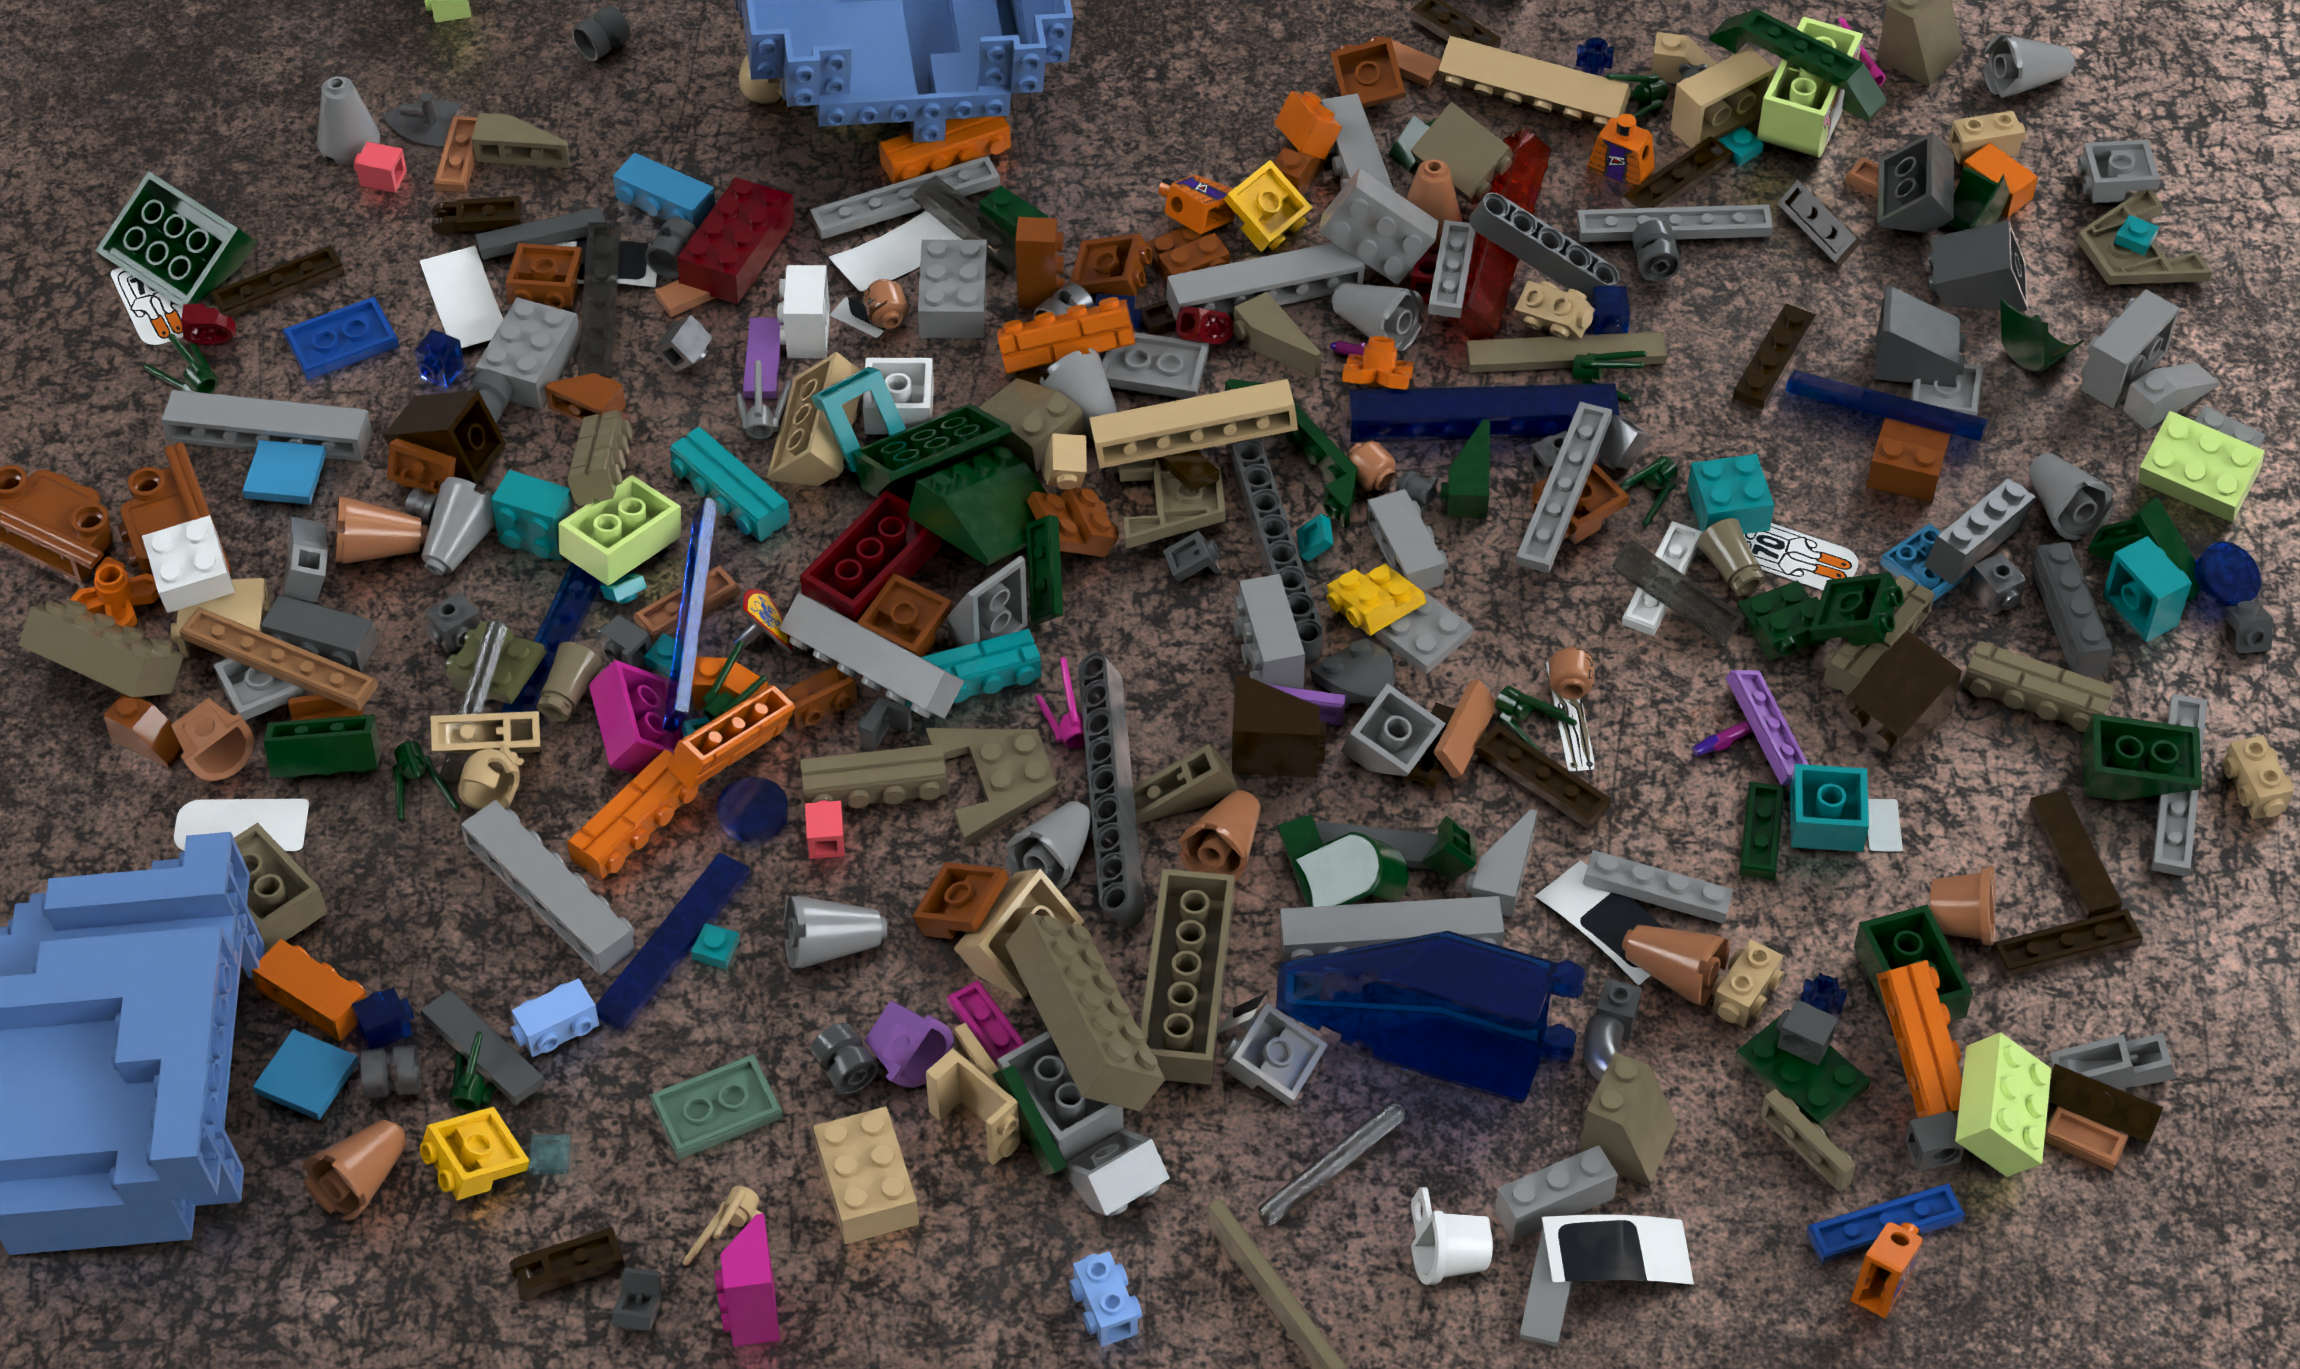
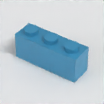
M635 152L613 175L616 199L663 220L679 217L689 221L698 229L716 204L714 187Z

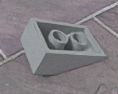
M1019 556L969 591L947 616L948 638L958 647L1014 633L1028 625L1025 559L1022 556Z

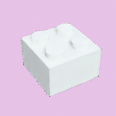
M787 265L786 279H780L779 283L780 298H784V301L778 303L777 307L778 323H784V325H780V345H786L787 358L825 359L827 358L830 320L826 265Z
M866 358L865 368L872 367L880 370L906 429L932 419L934 396L932 358ZM869 390L863 395L865 434H888Z
M210 515L142 536L158 594L167 613L235 593L219 537Z

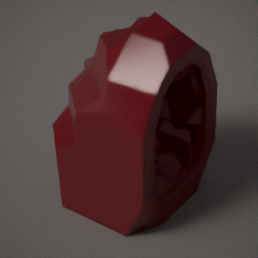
M203 303L183 304L181 322L185 340L196 345H217L228 342L236 335L237 326L231 316L221 314L216 308H207Z
M1184 306L1177 314L1175 330L1180 339L1220 344L1226 342L1232 336L1233 321L1225 312Z

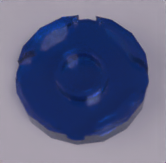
M2225 541L2213 543L2201 553V556L2196 561V578L2201 589L2207 596L2211 594L2217 599L2214 602L2220 606H2238L2239 602L2251 601L2258 595L2261 587L2260 571L2255 560L2246 550L2238 545Z
M747 777L736 780L725 787L718 797L716 810L720 826L729 836L741 841H750V838H760V840L770 838L782 829L788 818V800L785 791L776 782L763 777Z

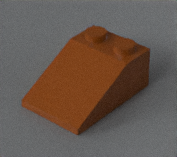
M1888 410L1877 440L1866 487L1933 503L1953 425Z

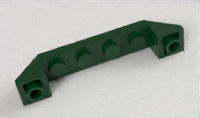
M1758 9L1727 18L1709 37V41L1735 54L1750 41L1845 90L1842 109L1867 122H1870L1887 103L1886 97L1863 62Z
M1229 379L1225 382V391L1264 383ZM1295 404L1298 430L1285 432V435L1292 444H1296L1305 453L1307 460L1312 465H1316L1325 474L1329 483L1325 485L1324 511L1329 518L1335 519L1343 528H1346L1350 524L1355 498L1357 467Z

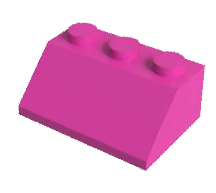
M614 660L589 684L609 765L618 770L638 775L665 749L674 754L678 741L682 740L684 736L681 731V723L669 679Z
M756 1214L720 1254L722 1269L714 1270L723 1333L731 1332L733 1347L780 1340L764 1214Z

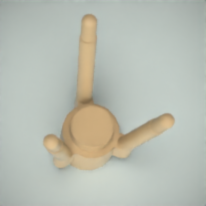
M734 1186L726 1201L721 1203L718 1212L690 1249L682 1264L689 1266L712 1234L714 1239H719L728 1224L742 1227L745 1223H749L756 1214H762L756 1209L759 1203L758 1195L747 1187Z

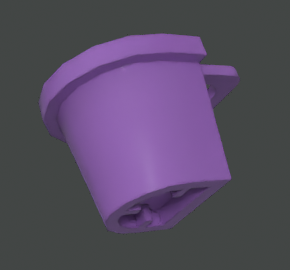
M890 1000L864 1040L889 1073L886 1077L893 1083L910 1088L926 1084V1071L948 1053L954 1044L952 1031L939 1019L928 1014L924 1018Z

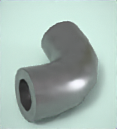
M1604 1014L1593 1015L1588 1019L1583 1040L1584 1060L1590 1074L1599 1083L1614 1052L1622 1054L1620 1044L1624 1033V1026L1618 1019Z

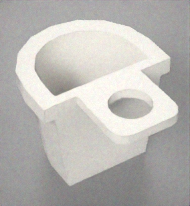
M1420 1187L1411 1201L1416 1238L1411 1244V1251L1415 1270L1421 1283L1437 1285L1445 1277L1481 1272L1488 1269L1493 1251L1489 1218L1487 1216L1444 1214L1443 1211H1433L1432 1213L1427 1187ZM1421 1203H1422V1206H1423V1216H1422V1218H1421V1212H1420V1211H1421Z

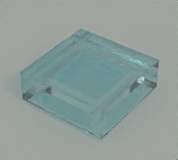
M532 1135L528 1167L530 1174H568L571 1149L570 1135Z

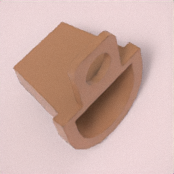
M207 698L171 725L184 751V754L180 757L200 779L209 781L226 779L238 773L247 764L253 753L254 737L239 713L233 716L210 698Z
M1995 867L1981 868V873L1932 879L1930 910L1942 933L1945 935L1981 939L1982 945H1993L1996 930L1994 916L1996 904Z

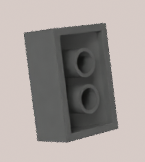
M1933 132L1879 159L1877 223L1880 227L1927 233L1937 227L1946 225L1954 219V155Z

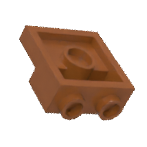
M1376 36L1367 40L1366 43L1355 46L1347 44L1340 46L1336 51L1330 52L1341 96L1358 93L1363 108L1406 97L1391 36L1385 38Z
M1185 226L1145 242L1152 250L1153 260L1151 264L1166 285L1167 276L1230 264V252L1215 233L1210 235L1208 232L1199 234Z
M1140 233L1081 241L1070 282L1080 285L1088 294L1102 292L1105 298L1117 297L1118 300L1136 298L1139 288L1146 286L1144 269L1145 265L1152 263V250L1149 245H1146Z
M518 243L505 281L507 303L513 304L518 297L559 309L562 307H572L578 289L577 276L583 259L582 247Z
M1595 463L1589 473L1563 540L1569 538L1574 544L1600 530L1602 520L1626 507L1629 503V495ZM1549 476L1533 485L1531 506L1534 512Z
M1075 487L1073 489H1065L1061 495L1033 491L1027 500L1036 520L1047 515L1058 517L1060 551L1105 557L1119 539L1117 525L1111 524L1110 519L1106 515V504L1103 500H1099L1094 490Z
M893 573L857 623L915 655L923 657L927 655L936 642L935 633L953 609L952 600Z
M945 862L912 917L924 936L953 939L958 931L977 933L1007 883L1009 876L1004 868Z

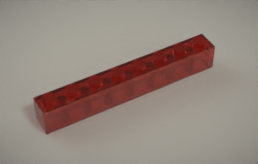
M1525 126L1503 139V142L1510 146L1514 156L1511 159L1513 161L1504 174H1498L1491 182L1492 187L1488 193H1498L1533 215L1538 194L1542 189V180L1548 169V160L1552 149ZM1477 232L1475 233L1461 318L1448 317L1447 319L1470 340H1481L1485 337H1491L1499 330L1501 326L1500 320L1503 310L1508 303L1507 297L1510 287L1514 282L1515 270L1520 260Z

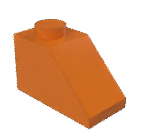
M695 656L691 679L694 710H702L707 705L702 698L711 690L728 658ZM735 661L717 694L721 695L726 691L736 698L752 683L757 681L760 676ZM768 681L760 686L751 696L768 687Z

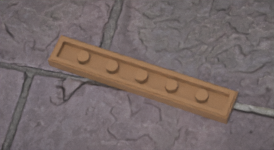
M201 607L196 609L179 631L181 639L359 712L378 688L377 679Z

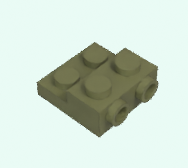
M481 621L476 629L467 631L464 638V646L459 654H453L448 658L446 674L457 691L512 704L547 654V651L542 643L514 637L509 627Z

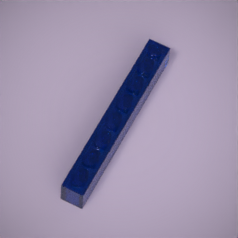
M1616 384L1349 390L1348 418L1350 442L1470 439L1483 419H1490V439L1554 436L1564 431L1568 432L1579 402L1612 409V416L1613 414L1619 416Z

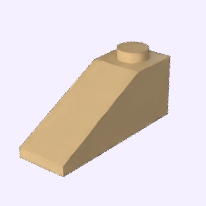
M539 711L430 716L432 752L475 753L483 749L499 750L503 744H506L511 752H541Z

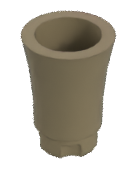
M1737 519L1721 520L1708 527L1700 535L1697 546L1711 560L1726 584L1733 589L1737 596L1751 595L1765 583V577L1760 571L1761 566L1753 555Z
M574 642L560 643L553 666L540 693L541 698L537 703V710L551 721L557 723L560 721L567 722L571 713L576 710L589 684L602 669L603 662L600 657L583 645Z

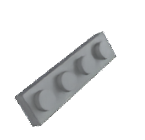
M1444 220L1428 314L1461 318L1476 233L1470 223Z
M1592 850L1583 884L1721 924L1725 922L1734 890Z

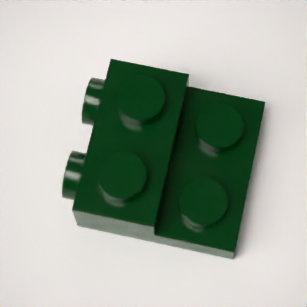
M1890 572L1829 579L1826 581L1809 631L1815 640L1847 637L1852 646L1884 643L1886 634L1894 631L1895 619L1893 613L1895 607H1900L1903 604V591L1900 586H1897Z
M1798 580L1737 602L1736 612L1769 660L1780 656H1789L1799 649L1810 645H1819L1827 640H1815L1809 631L1820 600L1817 596L1810 598Z

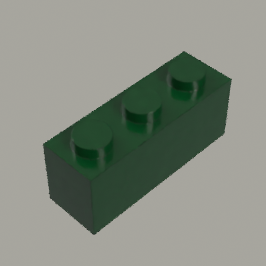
M375 714L270 722L267 725L263 741L271 778H295L300 775L310 774L331 775L335 772L347 771L367 772L371 769H378L382 750Z

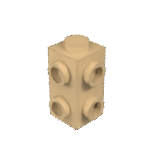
M2014 111L1953 120L1948 143L1958 164L1961 165L1964 164L1967 158L1988 143L1993 144L2008 156L2019 155L2026 132L2023 123H2019Z
M1527 281L1514 309L1524 319L1523 324L1535 330H1541L1542 327L1550 329L1551 333L1564 339H1568L1569 335L1582 339L1585 330L1592 323L1595 311L1586 301L1587 296L1575 289H1569L1568 292L1559 290V287L1548 281H1541L1540 284Z
M2264 735L2230 742L2226 757L2223 759V770L2226 777L2232 779L2237 789L2238 799L2242 806H2246L2252 819L2264 816L2275 817L2282 812H2286L2294 792L2293 783L2290 777L2284 774L2279 765L2275 749L2270 748Z
M1752 939L1749 940L1743 951L1737 949L1728 965L1730 971L1726 977L1720 975L1711 990V995L1715 996L1712 1012L1718 1014L1723 1020L1736 1023L1744 1028L1753 1016L1759 1018L1768 1000L1766 995L1770 990L1775 992L1783 980L1785 972L1780 970L1783 955Z

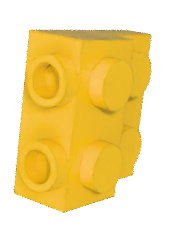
M1271 160L1229 192L1223 199L1244 222L1240 229L1260 252H1263L1268 247L1272 251L1277 249L1287 239L1284 234L1288 230H1291L1293 234L1299 231L1308 222L1305 216L1313 208Z
M1386 563L1372 569L1365 575L1353 569L1327 584L1329 594H1327L1326 598L1332 610L1343 614L1354 627H1360L1370 636L1426 603L1424 592Z
M494 1107L427 1125L423 1141L420 1144L422 1160L427 1165L433 1163L438 1171L440 1188L444 1192L451 1191L456 1200L490 1191L494 1180L527 1171L530 1162Z

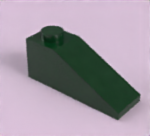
M1483 419L1450 466L1448 482H1441L1440 503H1447V517L1487 518L1489 504L1490 419Z

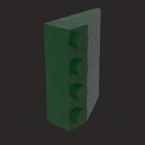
M148 171L95 251L183 308V304H197L242 266L258 241Z
M969 403L851 452L861 488L871 495L879 497L885 490L893 493L894 488L905 483L915 484L927 474L942 471L953 466L956 462L964 459L967 460L983 453L985 450L993 448L1009 435L1012 430L1009 424Z
M996 446L917 481L907 516L987 566L1027 547L1026 524L1036 520L1027 500L1033 491L1047 492L1023 460L1014 456L1009 449Z

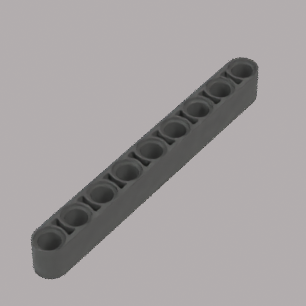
M1261 437L1226 444L1229 461L1266 576L1280 574L1305 652V665L1316 663L1322 656L1323 627Z
M1093 652L1081 660L1078 674L1099 903L1117 924L1123 928H1131L1143 919L1145 901L1123 679L1121 673L1105 655L1100 652Z

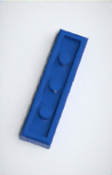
M1947 1183L1808 1225L1806 1232L1821 1263L1824 1264L1869 1250L1887 1223L1893 1222L1899 1226L1904 1222L1911 1223L1923 1234L1962 1222L1965 1213L1952 1188Z

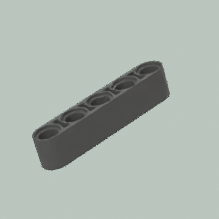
M1487 193L1469 216L1470 225L1477 233L1567 289H1575L1587 296L1586 301L1596 304L1602 302L1619 281V273L1612 264L1498 193Z

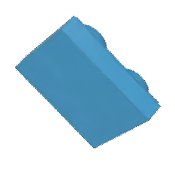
M259 440L242 490L244 498L311 505L327 454L325 446Z
M1929 523L1883 554L1880 564L1896 578L1903 575L1914 581L1917 586L1920 584L1933 591V601H1935L1970 577L1972 568L1954 584H1950L1924 566L1937 536L1942 533Z
M293 1029L255 1082L253 1089L255 1094L320 1120L358 1065L359 1060L355 1054Z

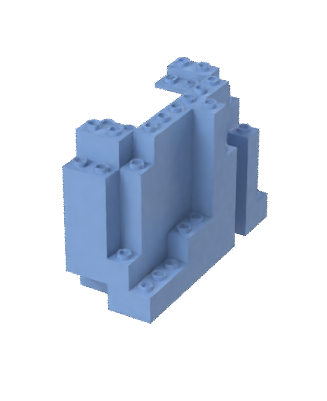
M734 0L735 9L739 11V17H743L751 80L780 78L782 98L786 100L787 107L816 105L819 127L910 121L913 142L945 141L946 119L1009 116L1011 94L1043 92L1045 63L1069 62L1073 27V13L1070 0Z
M231 832L186 836L185 851L180 852L179 859L152 861L151 869L48 878L47 892L30 894V901L28 903L15 904L13 919H9L8 926L0 927V1241L9 1255L192 1240L195 1206L241 1202L244 1167L225 1131V1119L241 964L247 977L253 978L251 969H259V960L265 955L266 946L247 906L250 873Z

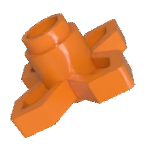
M1372 336L1369 337L1368 344L1364 346L1363 355L1349 354L1347 364L1343 367L1342 382L1367 383L1374 387L1408 390L1410 379L1413 376L1414 362L1396 359L1397 348L1394 347V339Z
M106 557L95 569V587L78 589L70 600L85 604L87 606L86 611L93 614L105 613L115 618V624L119 626L134 627L138 621L132 606L155 603L160 596L153 575L144 573L129 578L124 563L111 557Z

